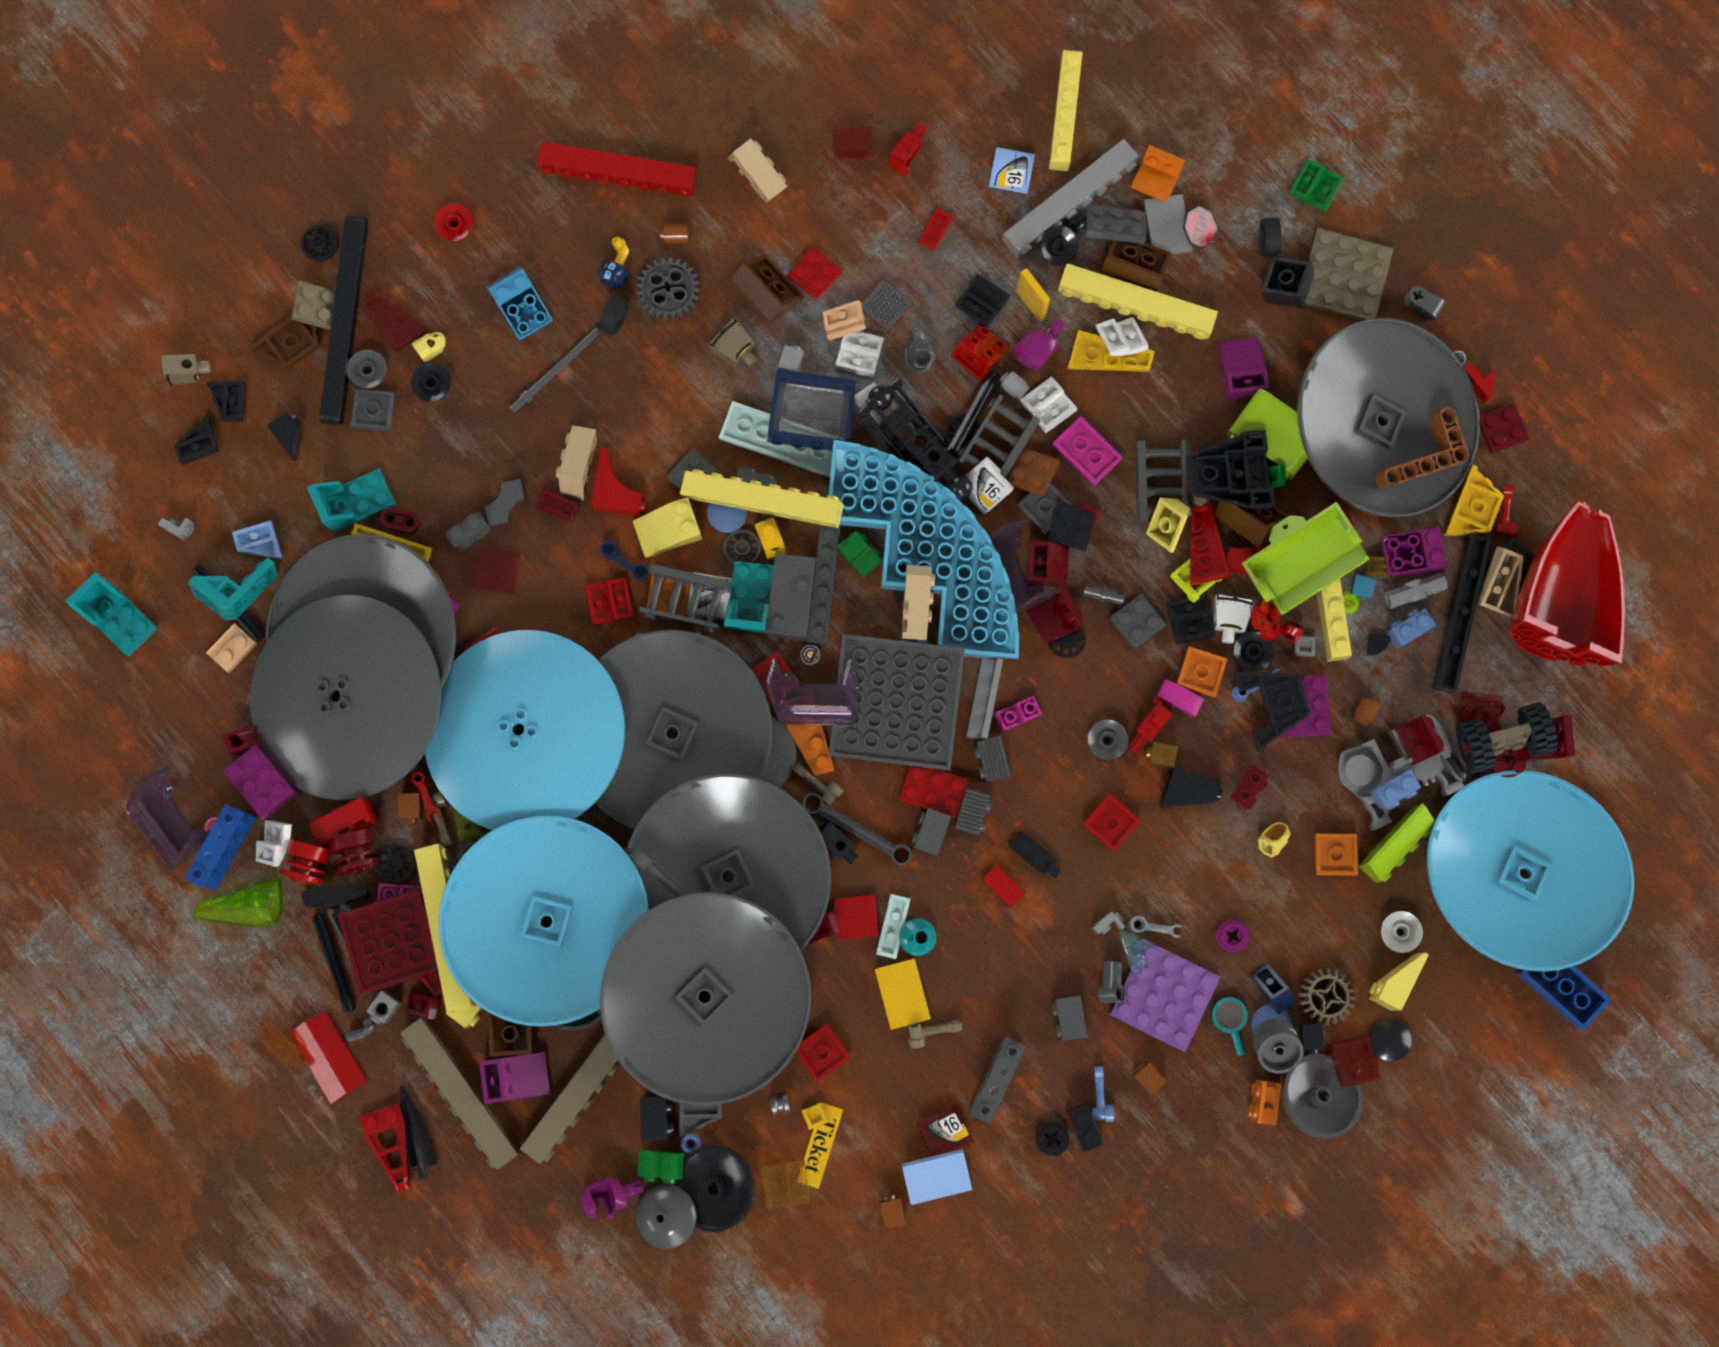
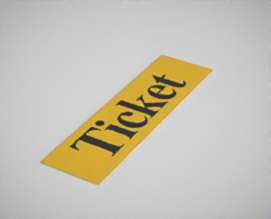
M822 1103L829 1122L813 1128L797 1182L819 1189L843 1113V1109Z

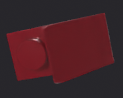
M257 725L222 734L221 736L228 754L240 756L254 745H263L262 740L259 741L256 734Z
M833 912L824 915L818 930L808 944L840 932Z
M410 992L405 1012L435 1020L438 1017L441 999Z

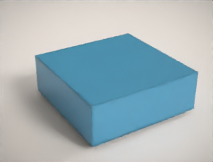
M1356 574L1351 595L1371 599L1376 579Z

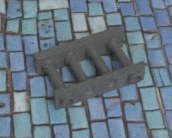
M1000 394L997 399L993 397L987 406L990 409L966 449L962 447L956 458L959 459V463L956 465L960 466L965 460L975 467L981 462L969 454L975 443L1001 460L1000 474L1005 478L1039 424L1040 419L1033 416L1030 420H1024L999 404L1004 396ZM994 411L1019 425L1020 429L1023 430L1020 437L1017 435L1016 437L991 422L989 419ZM984 427L1011 443L1010 446L1013 447L1011 452L1004 453L980 438L979 435Z
M1181 440L1179 449H1149V447H1146L1145 441H1137L1135 445L1137 524H1145L1148 518L1155 512L1156 507L1147 505V498H1150V496H1180V501L1190 508L1188 517H1191V505H1188L1186 471L1189 447H1186L1185 440ZM1149 457H1179V468H1149V466H1146V459H1149ZM1150 476H1180V488H1150V486H1147V478Z
M654 564L650 565L649 572L654 576L655 582L648 608H639L644 618L650 620L661 618L703 628L702 631L708 633L721 631V627L715 623L721 595L724 592L730 593L732 585L729 581ZM669 579L673 580L674 588L668 612L657 611L656 607L663 581ZM685 583L692 584L694 588L687 617L675 615L682 586H685ZM706 587L712 589L714 593L707 621L695 619L701 592Z
M1003 1037L970 1108L969 1114L991 1124L1026 1048L1025 1045L1008 1037Z

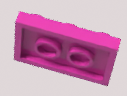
M1081 416L1052 443V446L1094 487L1123 459Z

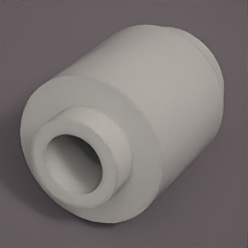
M1013 371L1010 374L1006 372L1000 379L1002 383L1000 387L1019 400L1030 388L1026 385L1027 382Z

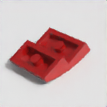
M626 578L585 585L584 590L592 626L634 617Z

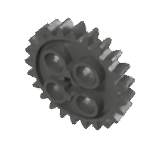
M663 257L661 258V263L654 260L655 266L652 267L647 264L648 271H641L644 277H638V281L641 283L636 285L637 290H640L636 293L637 297L640 298L639 304H645L643 309L644 311L649 310L650 316L656 313L657 320L664 316L665 321H667L668 317L671 316L673 321H675L676 315H679L682 319L683 312L690 314L689 307L695 309L693 301L699 302V298L696 295L701 294L700 289L697 288L700 286V282L695 281L698 279L697 274H692L694 272L692 267L687 269V262L680 265V259H677L675 263H673L672 257L669 258L668 262H665ZM675 275L681 276V279L679 281H673L672 277ZM654 279L662 280L658 285L652 284ZM666 287H670L669 292L666 291ZM677 294L685 295L681 300L675 299ZM659 297L665 298L663 303L655 302Z

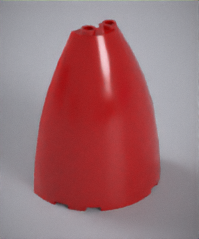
M1575 501L1574 505L1558 521L1544 540L1528 569L1515 606L1509 637L1515 640V645L1521 650L1552 662L1557 660L1569 661V665L1584 667L1586 663L1597 664L1598 667L1622 664L1625 592L1620 555L1611 517L1600 509L1593 508L1589 510L1590 506L1586 505L1583 501Z

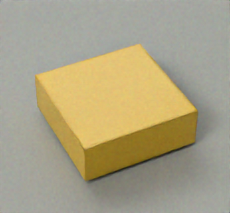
M821 1102L801 1110L809 1130L829 1122Z

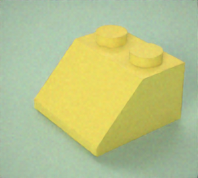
M1160 498L1146 534L1173 553L1190 508L1178 499Z

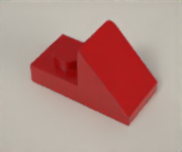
M1469 363L1464 369L1470 378L1475 394L1484 404L1493 395L1496 370L1483 378L1479 368Z

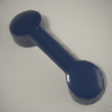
M605 541L601 544V555L605 559H613L633 573V578L636 581H644L648 578L649 569L646 565L637 564L635 566L617 553L616 545L612 541Z

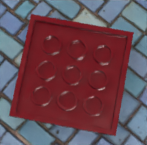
M420 890L337 914L360 995L438 972L428 917Z

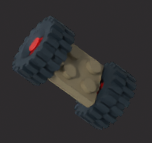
M1542 702L1520 707L1519 711H1517L1519 716L1517 717L1518 726L1489 734L1487 733V727H1484V722L1480 718L1458 723L1456 727L1457 743L1460 747L1459 751L1462 754V760L1465 761L1468 771L1475 773L1493 768L1495 765L1494 756L1500 755L1509 749L1513 751L1519 750L1524 745H1526L1527 751L1533 757L1555 752L1557 749V734H1555L1554 730L1556 729L1552 723L1553 719L1550 717L1549 710H1546V706Z

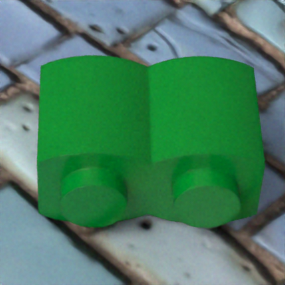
M855 531L840 543L837 548L859 575L865 579L882 564L880 559L882 555L875 547L871 549L868 546L869 540L863 533L858 534Z
M640 1150L637 1176H642L643 1181H656V1178H661L663 1183H675V1180L682 1179L684 1153Z

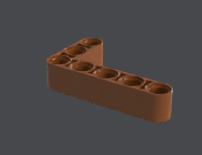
M1445 407L1430 415V423L1440 452L1379 471L1375 475V483L1379 488H1388L1467 461L1469 456L1456 413L1452 408Z

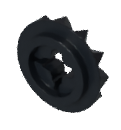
M1047 1122L1037 1130L1035 1140L1041 1152L1049 1156H1056L1066 1150L1069 1144V1135L1066 1128L1060 1123ZM1057 1130L1055 1138L1060 1144L1052 1142L1047 1147L1049 1139L1044 1134L1052 1135Z

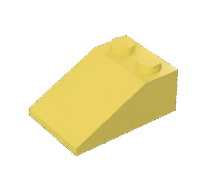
M688 497L669 503L633 520L645 559L702 540Z
M1426 952L1413 954L1379 979L1377 983L1374 982L1369 991L1371 994L1369 999L1391 1011H1402L1429 954Z

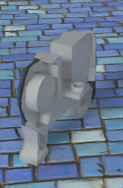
M1426 714L1434 723L1435 728L1433 729L1436 735H1439L1444 742V751L1416 765H1412L1411 762L1413 760L1406 754L1394 729L1389 731L1388 735L1400 759L1388 765L1374 739L1341 753L1338 761L1339 779L1345 788L1362 801L1364 807L1370 813V831L1381 828L1392 821L1388 816V808L1379 809L1369 790L1403 770L1411 769L1415 778L1420 781L1422 780L1425 786L1429 784L1428 779L1433 783L1436 782V776L1441 783L1443 797L1465 787L1462 783L1466 777L1465 769L1452 753L1449 740L1442 726L1432 715Z

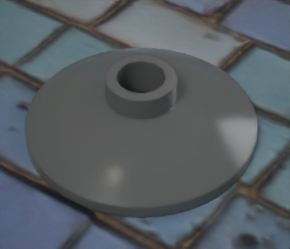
M362 350L350 358L347 374L351 382L357 387L370 389L378 386L385 379L387 364L378 352ZM367 369H372L370 374L365 373Z
M1108 719L1101 720L1095 723L1089 730L1087 743L1090 751L1096 757L1103 760H1113L1125 752L1128 745V735L1120 723ZM1108 737L1110 744H1105L1103 739Z

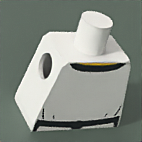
M1219 594L1214 596L1213 625L1215 630L1223 631V643L1233 644L1235 634H1243L1245 632L1255 600Z

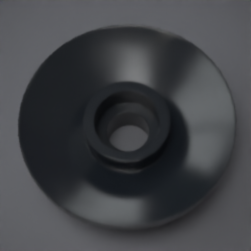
M1065 226L1050 228L1041 239V254L1048 263L1055 266H1063L1070 263L1078 252V239L1075 233ZM1056 242L1060 244V247L1057 250L1054 247Z
M426 363L419 366L411 377L412 391L419 399L426 402H435L442 399L449 392L451 386V378L448 371L436 363ZM430 382H435V386L429 387Z
M1251 631L1244 633L1234 644L1233 655L1235 661L1241 668L1247 671L1257 672L1265 669L1274 657L1272 642L1263 640L1259 636L1261 635L1260 632ZM1250 649L1256 652L1255 656L1249 654Z

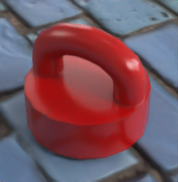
M1286 621L1283 635L1287 641L1297 642L1303 634L1304 627L1299 623Z

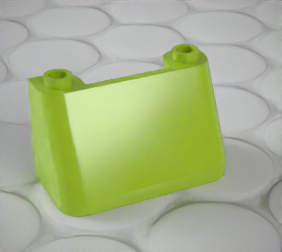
M1258 389L1226 435L1230 440L1244 432L1266 430L1268 444L1266 457L1276 465L1286 466V480L1289 479L1291 481L1308 459L1300 437L1297 412L1266 390Z

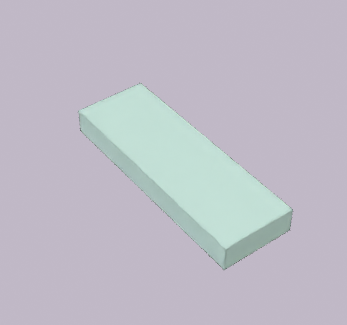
M890 894L876 955L896 959L900 945L899 933L901 927L905 924L910 898Z

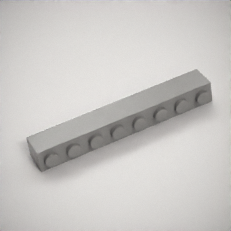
M1123 139L1003 233L1002 241L1017 258L1021 254L1023 256L1028 254L1035 243H1041V239L1047 230L1055 226H1062V222L1066 219H1072L1078 213V209L1081 207L1086 208L1093 201L1092 198L1105 193L1111 183L1116 184L1119 182L1125 172L1130 173L1137 167L1139 155Z

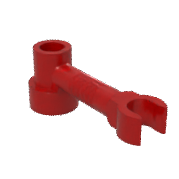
M1505 485L1502 489L1504 498L1502 501L1501 523H1496L1495 534L1506 535L1507 538H1516L1518 534V522L1509 521L1513 485Z
M421 772L414 773L411 778V785L415 791H419L427 810L429 823H432L430 818L432 814H437L439 820H441L440 812L435 809L428 793V780L426 776Z

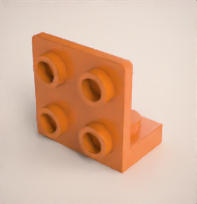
M1149 145L1131 188L1167 202L1185 160Z
M1255 1080V1084L1252 1083L1250 1095L1253 1096L1252 1105L1249 1104L1248 1107L1250 1122L1276 1126L1281 1092L1280 1083Z

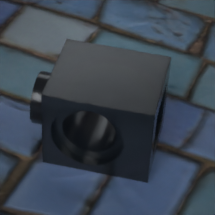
M1323 1024L1298 1025L1299 1039L1303 1050H1306V1054H1319V1050L1325 1049Z

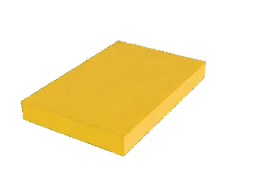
M1026 268L1020 272L1016 292L1040 323L1045 319L1050 298Z
M915 958L875 969L891 1030L931 1019Z

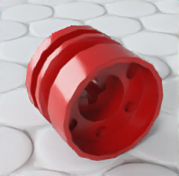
M290 839L286 853L294 856L293 861L283 860V864L291 865L290 870L280 868L279 873L297 882L309 885H322L323 880L314 876L315 873L325 875V871L317 866L318 863H329L331 851Z

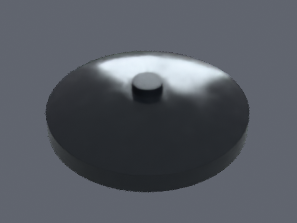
M721 1145L705 1146L690 1153L683 1160L682 1179L675 1180L674 1184L690 1195L697 1211L696 1228L707 1232H721L740 1224L749 1214L755 1199V1179L749 1164L738 1152Z

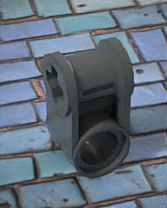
M1420 286L1413 287L1404 297L1406 307L1430 321L1436 320L1445 304L1441 297L1430 293Z

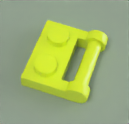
M1190 559L1170 576L1193 603L1213 584L1223 580L1203 583L1194 590L1190 586Z

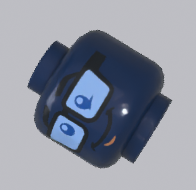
M607 261L598 270L601 284L617 290L620 287H624L628 281L629 273L626 267L614 261Z

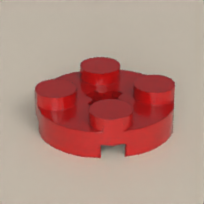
M1265 600L1255 603V607L1251 609L1250 616L1254 629H1258L1261 633L1259 636L1265 641H1270L1283 635L1284 627L1280 617L1281 613L1276 605Z

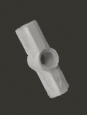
M1442 572L1422 580L1419 578L1404 584L1400 588L1384 593V600L1390 610L1407 603L1413 604L1428 598L1432 594L1448 589L1447 580Z

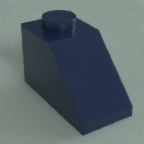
M1269 964L1251 974L1266 1001L1278 1015L1296 1004L1290 988Z

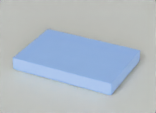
M963 1149L901 1164L911 1205L972 1190Z

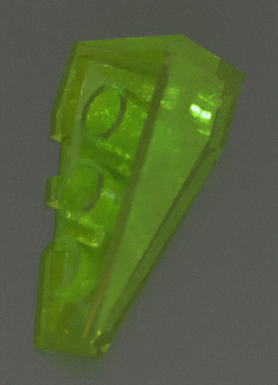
M279 879L258 882L254 884V888L245 891L243 888H240L230 896L219 895L198 902L192 918L193 920L255 928L277 926L283 913L281 881Z

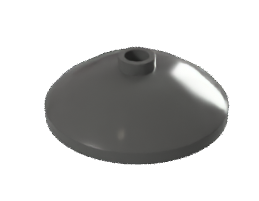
M661 1184L654 1186L646 1191L638 1202L636 1224L642 1237L652 1246L661 1249L678 1247L691 1237L696 1227L697 1211L690 1195L676 1185ZM660 1214L664 1217L663 1222L659 1220Z

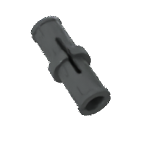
M1085 583L1082 596L1099 599L1100 602L1107 601L1122 605L1125 596L1124 592Z

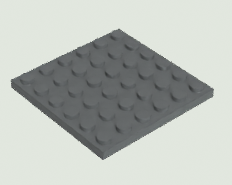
M842 634L829 756L951 770L965 648Z

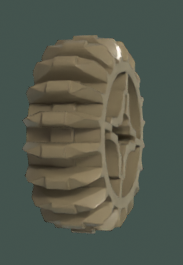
M1326 968L1324 973L1322 969H1318L1317 975L1311 972L1310 977L1312 980L1304 978V982L1308 985H1300V988L1305 990V992L1299 993L1298 996L1304 997L1305 1000L1300 1001L1299 1004L1307 1006L1303 1009V1012L1311 1011L1308 1016L1309 1019H1313L1316 1016V1023H1320L1323 1019L1324 1025H1328L1329 1021L1332 1024H1337V1018L1343 1021V1014L1350 1015L1347 1007L1354 1008V1005L1349 1003V1001L1355 1000L1356 997L1350 996V992H1354L1355 989H1348L1347 987L1351 984V981L1343 982L1346 975L1341 974L1338 977V970H1334L1331 974L1330 968ZM1329 979L1324 989L1314 988L1319 981ZM1335 983L1341 989L1342 998L1338 997L1335 993ZM1328 992H1329V993H1330L1329 995H1331V998H1332V999H1335V1000H1326V1001H1325V1000H1324L1325 998H1323V995H1321V994H1319V993H1328ZM1311 994L1317 997L1319 1010L1314 1006ZM1330 1004L1340 1005L1335 1012L1324 1014Z

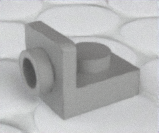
M162 518L158 523L164 530L183 541L194 530V523L188 518H185L182 524L171 518L169 521Z
M1111 911L1091 929L1096 934L1102 932L1104 935L1113 927L1111 925L1113 922L1119 930H1123L1125 928L1123 925L1124 919L1117 912L1114 914Z

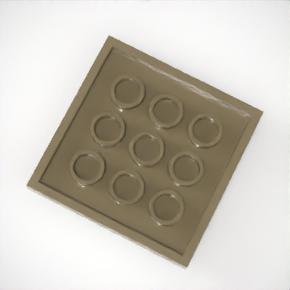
M1317 228L1308 262L1312 263L1315 275L1305 305L1362 321L1376 319L1394 248Z

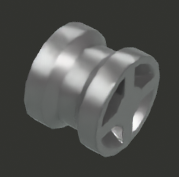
M786 1091L782 1092L781 1095L770 1094L773 1115H778L779 1112L783 1111L785 1113L790 1112Z

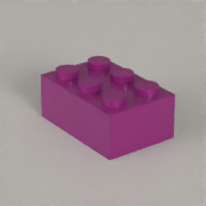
M257 745L251 747L223 770L256 813L266 820L300 794L280 773L261 747Z

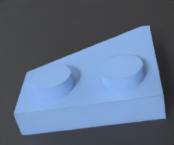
M271 520L232 532L236 549L239 553L277 559L283 558Z

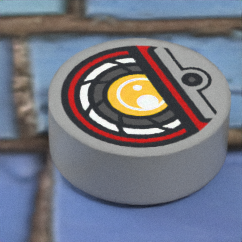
M806 645L802 648L800 656L804 664L813 666L819 662L821 653L815 645Z

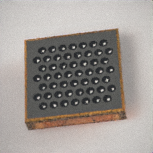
M883 279L862 302L863 314L887 334L914 305L910 299L886 279Z

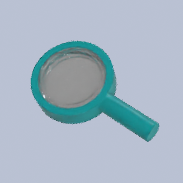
M1222 998L1212 1008V1022L1220 1031L1231 1033L1237 1056L1245 1055L1239 1030L1247 1022V1009L1236 998Z

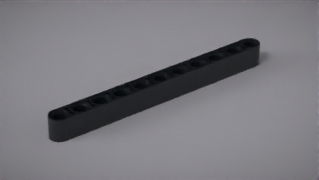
M346 216L344 221L320 408V422L322 424L342 425L344 422L349 383L347 366L353 352L368 233V219L366 217Z

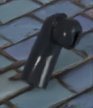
M1081 216L1071 219L1068 223V228L1072 231L1086 229V218Z

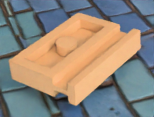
M859 300L822 312L829 340L866 329L862 303Z
M234 623L206 653L226 672L230 673L257 643Z

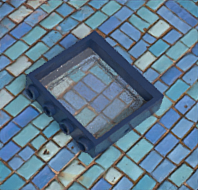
M777 369L767 442H771L774 445L786 444L795 448L807 447L816 451L829 450L832 452L834 440L848 442L856 380Z

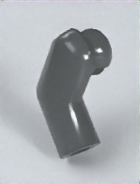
M371 1019L364 1020V1028L347 1032L346 1040L352 1042L363 1039L371 1034L376 1028L374 1021Z

